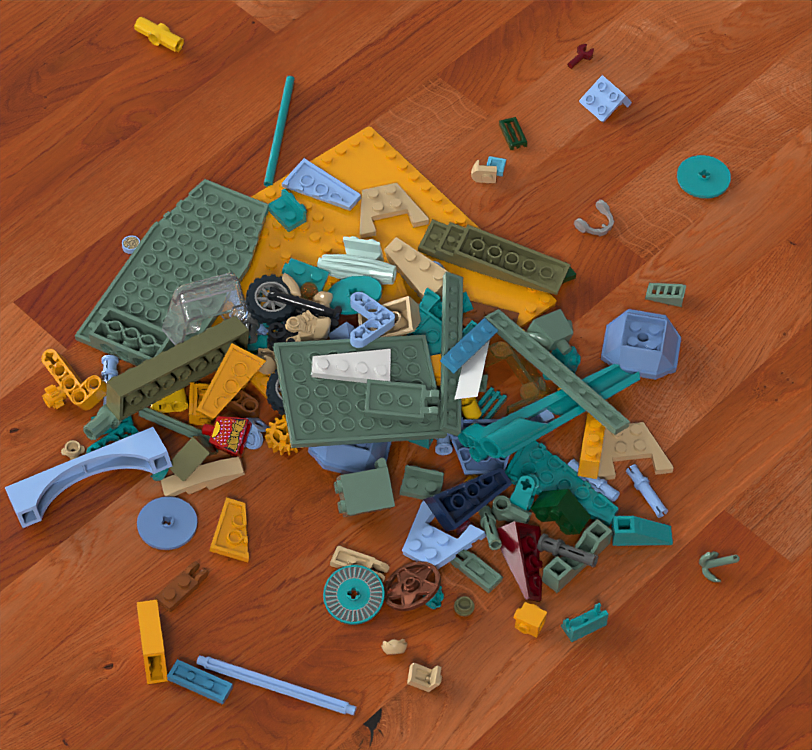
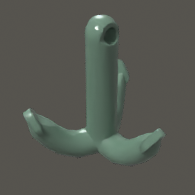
M707 552L699 559V564L702 567L703 575L708 580L721 582L720 579L710 573L709 568L737 563L740 557L738 555L717 558L718 552Z

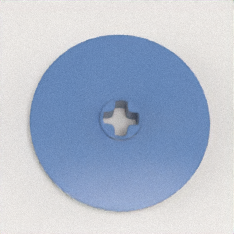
M176 497L157 498L146 504L140 511L137 518L138 533L142 540L153 548L160 550L176 549L185 545L193 538L197 530V515L192 506L182 499Z

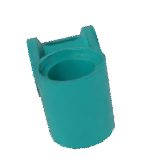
M535 474L522 476L518 480L515 490L509 499L511 503L529 512L540 485L539 478ZM527 480H530L529 483L532 485L531 487H527Z

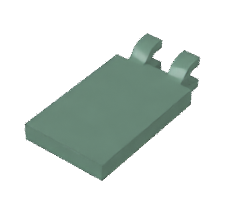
M367 379L364 417L423 422L424 418L429 421L436 422L439 407H427V402L437 405L439 390H426V385Z

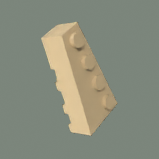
M395 237L384 249L388 262L397 267V272L400 273L401 277L405 279L421 300L428 287L440 296L442 301L443 275L448 271Z

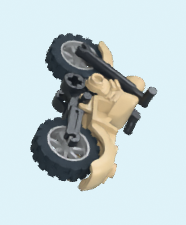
M286 273L280 277L271 274V276L263 275L260 279L256 278L254 283L249 285L246 293L245 303L247 305V312L251 313V317L254 320H258V323H266L269 326L267 347L271 351H274V343L327 340L329 332L331 333L338 328L339 322L337 320L340 319L342 312L340 306H336L335 309L330 308V303L333 299V294L330 292L322 291L317 293L312 298L313 301L301 298L298 284ZM263 293L266 297H258V295ZM258 302L266 303L263 306H261ZM276 369L275 373L270 375L267 382L266 396L268 403L272 405L271 408L274 411L277 410L278 414L284 415L285 410L283 399L279 394L281 393V388H278L280 383Z

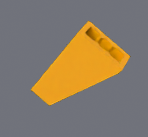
M157 600L137 602L147 684L167 682Z

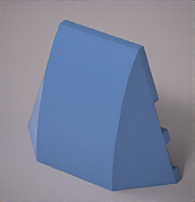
M461 417V430L473 423L485 427L500 419L463 420V417ZM449 434L464 475H482L498 468H502L505 472L510 455L506 458L500 457L496 459L489 456L480 462H476L469 453V447H464L459 442L458 436Z

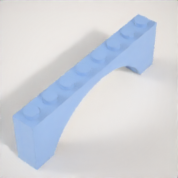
M151 427L9 485L5 489L22 528L42 521V517L49 504L65 489L84 478L116 469H139L155 474L172 467L164 444L154 427Z

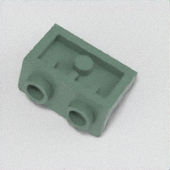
M406 465L400 495L423 500L440 493L444 483V473Z

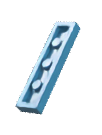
M482 319L441 358L440 362L455 374L499 330L487 319Z

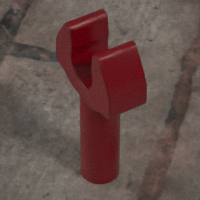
M587 44L579 45L577 47L578 55L568 62V67L572 69L582 59L590 61L593 58L594 48L585 52Z

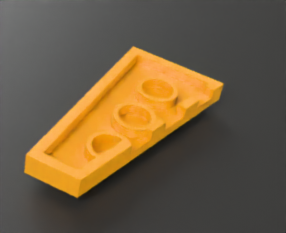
M231 343L196 412L214 420L266 361Z

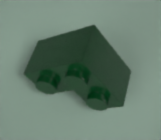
M569 489L542 491L530 508L538 520L541 522L555 521L560 530L566 535L580 534L591 518Z

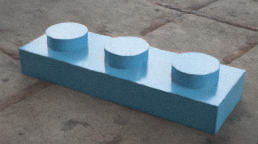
M178 659L167 675V680L220 704H224L233 689L232 683Z

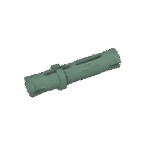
M485 505L478 511L481 518L480 524L485 530L489 548L491 550H498L502 544L496 528V519L491 513V508Z

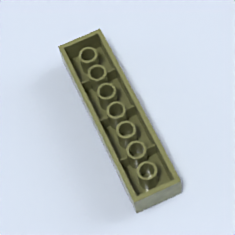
M235 315L198 335L192 336L189 340L178 343L173 348L145 360L142 364L112 377L107 381L106 406L121 421L190 385L191 382H196L217 371L231 343L247 351L248 328Z

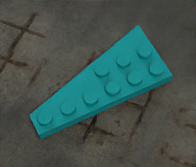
M536 440L518 450L505 470L506 475L514 485H517L518 480L522 476L535 474L540 481L536 495H540L542 491L569 489L589 513L590 519L594 521L598 519L608 527L612 524L613 516H616L619 508L603 494H598L591 488L590 483L584 482L578 477L577 472L558 456L552 455L545 445L539 444ZM527 480V481H526V482L528 483V486H527V487H531V486H532V485L529 483L530 480Z

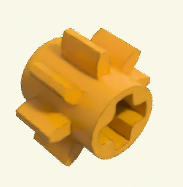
M50 385L44 389L46 393L42 397L49 408L53 406L54 409H58L65 405L63 400L67 399L61 386Z

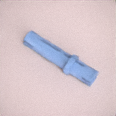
M573 459L568 463V466L578 473L579 462ZM578 476L584 482L590 483L591 487L598 494H603L611 502L616 501L620 495V492L607 484L605 479Z
M636 464L631 465L630 468L632 470L630 471L627 468L626 473L634 482V487L641 492L658 518L663 517L662 512L667 514L668 509L649 485L648 478L642 475Z

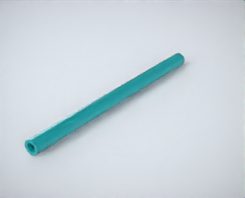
M293 76L286 77L264 180V186L266 187L273 185L295 81Z

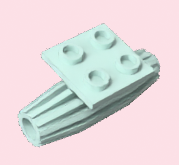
M344 236L343 242L346 254H323L322 258L319 257L317 262V268L328 271L329 276L340 280L351 276L364 275L375 278L382 285L394 284L396 279L397 267L384 262L380 242L373 239L364 240L354 236Z

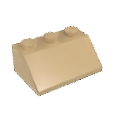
M410 296L382 304V306L394 313L395 325L379 337L401 336L414 332L421 322L419 304ZM369 309L368 311H369V312H376L377 310H376V309ZM358 313L360 326L368 321V319ZM371 327L368 330L375 331L377 328Z

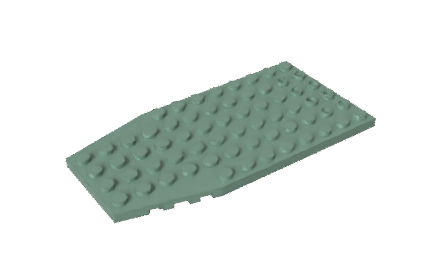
M204 179L188 193L189 196L180 200L171 212L165 213L162 220L156 221L150 227L77 331L75 339L138 366L145 360L173 348L178 343H183L192 336L206 331L211 327L231 297L232 291L237 288L249 270L269 205Z

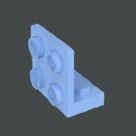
M603 75L579 100L601 122H604L622 103L627 108L632 103L625 94Z

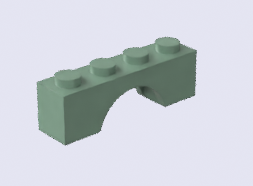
M597 519L583 532L580 540L574 547L598 555L610 544L612 530ZM557 556L543 569L542 581L558 593L587 565L564 556L561 558Z

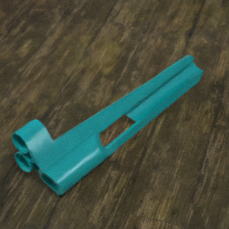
M613 364L582 379V381L606 400L639 381L640 373L639 371L635 374L627 373L621 369L620 365ZM561 389L485 427L473 423L461 430L458 440L464 447H469V453L476 462H480L489 456L495 459L500 457L506 458L579 416L586 410ZM545 410L560 416L548 424L530 420Z

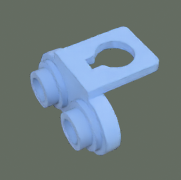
M246 418L252 423L245 446L249 449H258L263 443V436L260 432H266L265 429L269 428V426L259 418Z

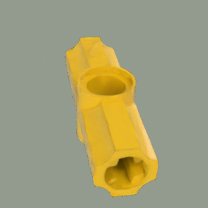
M139 17L136 20L134 29L147 36L152 44L156 46L161 44L174 52H179L182 49L184 39L170 32L165 24L160 23L157 25L144 17Z

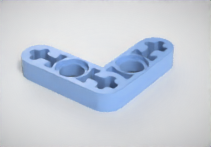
M355 292L351 295L350 305L352 309L368 319V321L350 333V344L353 347L362 348L393 328L395 325V315L363 292ZM369 309H376L377 311H376V312H369L368 310H369ZM373 327V328H377V330H375V331H370V330H368V328Z

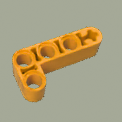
M47 349L42 354L43 364L62 387L69 399L82 410L92 409L106 396L107 382L97 375H92L83 382L61 354L53 349Z

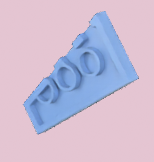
M305 158L281 183L284 188L349 211L361 199V194Z

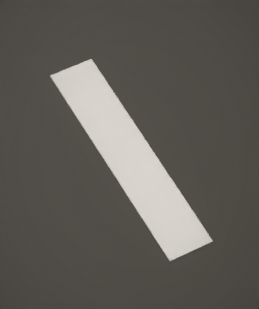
M490 340L462 366L455 399L478 397Z

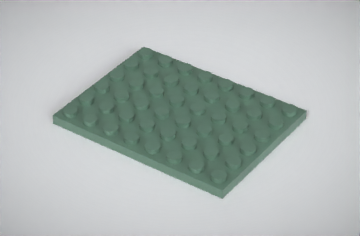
M425 335L378 337L362 348L353 347L350 344V339L274 343L273 349L291 448L446 438L447 433L440 431V399H438L437 405L427 402V407H439L436 422L429 421L424 418L423 422L364 417L366 383L311 377L313 356L391 349V382L426 385V390H437Z

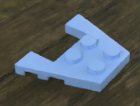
M423 500L402 552L404 556L416 562H429L437 569H440L456 558L455 555L463 549L468 550L472 547V543L478 539L480 541L484 539L486 534L485 531L470 524L462 535L456 539L429 525L435 516Z

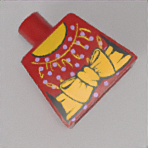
M218 416L214 425L208 423L203 425L202 434L210 436L209 443L214 448L241 458L252 423L246 418Z

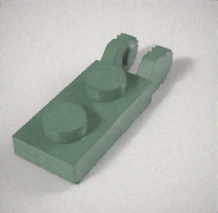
M463 549L458 553L464 561L458 557L450 561L455 568H459L463 574L487 593H490L502 582L503 577L467 550Z

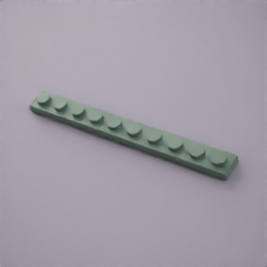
M445 272L443 275L441 358L462 339L463 277L449 272ZM441 363L440 431L458 436L461 433V399H455L462 367L453 374Z
M498 309L484 317L499 330L497 334L611 433L616 435L629 427L630 421L501 310Z

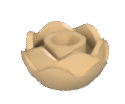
M405 639L399 641L391 640L389 642L383 641L381 647L387 655L401 654L405 652L407 642Z

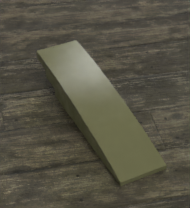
M433 219L418 246L419 252L496 279L555 295L558 294L571 265L468 224L464 228L452 222L446 225Z

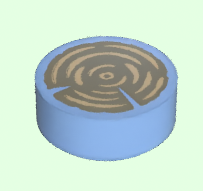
M136 236L125 237L122 240L123 251L132 254L140 243L139 238Z

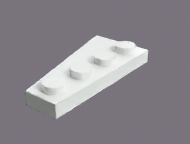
M391 349L313 356L311 377L367 383V379L390 381Z

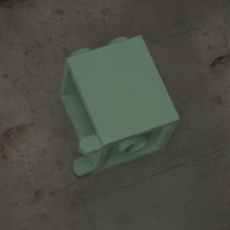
M380 458L374 463L375 469L344 474L336 478L337 481L334 482L335 493L340 496V502L337 503L339 513H343V517L395 507L389 471L384 458Z

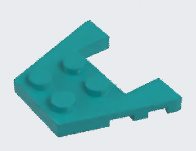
M427 287L419 304L421 322L414 332L408 333L406 336L425 335L429 354L432 356L441 354L442 321L430 312L441 301V297ZM471 320L470 323L463 329L462 338L465 335H467L477 325V323Z

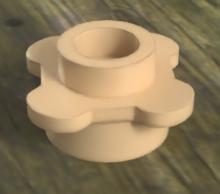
M74 440L67 442L65 448L61 450L62 455L68 456L70 460L78 458L80 454L85 452L84 446H80L79 442Z

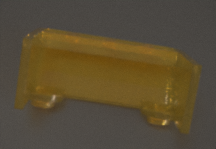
M499 341L488 346L484 368L506 360L523 385L520 389V396L523 400L507 406L506 416L553 394L536 367L509 343Z

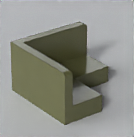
M193 436L171 460L172 467L169 469L182 481H186L207 456L216 455L218 450L203 436Z

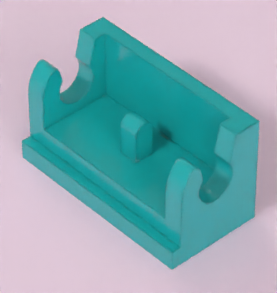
M600 603L595 604L594 609L570 621L569 618L563 620L561 627L571 642L607 625L609 614L606 610L601 611Z

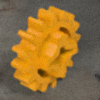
M282 415L281 420L276 417L275 423L269 422V428L265 429V439L268 448H272L274 453L279 450L280 455L287 452L289 456L291 451L298 453L297 448H291L285 415Z

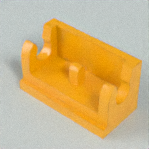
M190 383V425L211 424V419L196 412L207 391L201 389H208V384Z

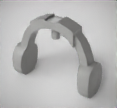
M599 200L595 206L602 214L607 216L609 220L608 226L602 224V229H593L584 220L578 218L574 221V225L580 232L603 236L609 230L611 231L614 220L609 211L610 208L606 202Z

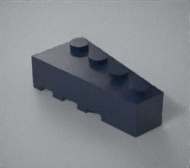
M498 468L423 500L445 532L457 529L512 485V482L503 469Z

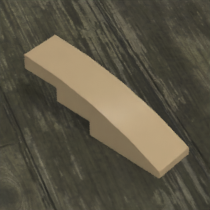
M234 457L199 465L186 481H182L174 474L162 479L161 484L165 497H175L183 492H187L190 495L205 487L209 490L245 475L241 458Z

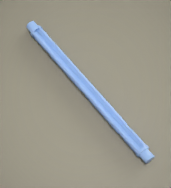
M199 655L197 659V664L204 666L205 669L333 711L355 715L357 706L350 705L349 702L209 656Z

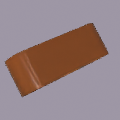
M240 390L225 407L239 418H259L258 401L243 390Z

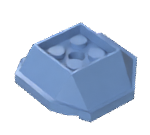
M628 309L606 326L601 360L609 366L613 364L620 365L621 369L627 373L635 374L639 371L640 377L656 380L676 372L681 336L666 315Z
M391 442L309 447L308 453L315 458L323 469L341 474H350L375 469L374 463L380 458H384L387 461Z

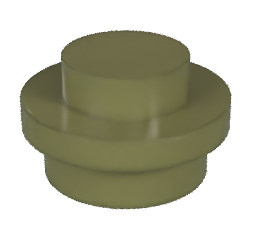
M462 596L454 603V610L460 616H469L474 611V602L469 597Z

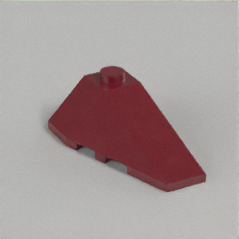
M514 521L497 528L502 544L500 549L525 599L540 602L542 599V579L539 576V569L543 567V562L540 560L541 551L537 549L538 541L541 537L540 527Z

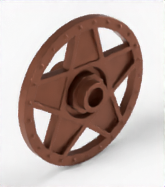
M424 561L412 562L397 569L384 585L385 602L390 608L397 611H409L426 604L434 597L440 587L441 575L438 569L433 564ZM422 567L415 573L409 571V569ZM433 571L435 573V584L428 581ZM398 578L399 583L390 588L393 581ZM401 598L402 605L395 604L390 600Z

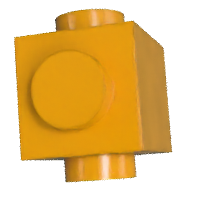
M524 602L522 608L518 607L513 619L516 620L515 628L523 634H529L537 638L546 622L547 612L535 604Z

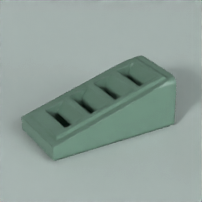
M649 283L645 299L682 307L686 285Z

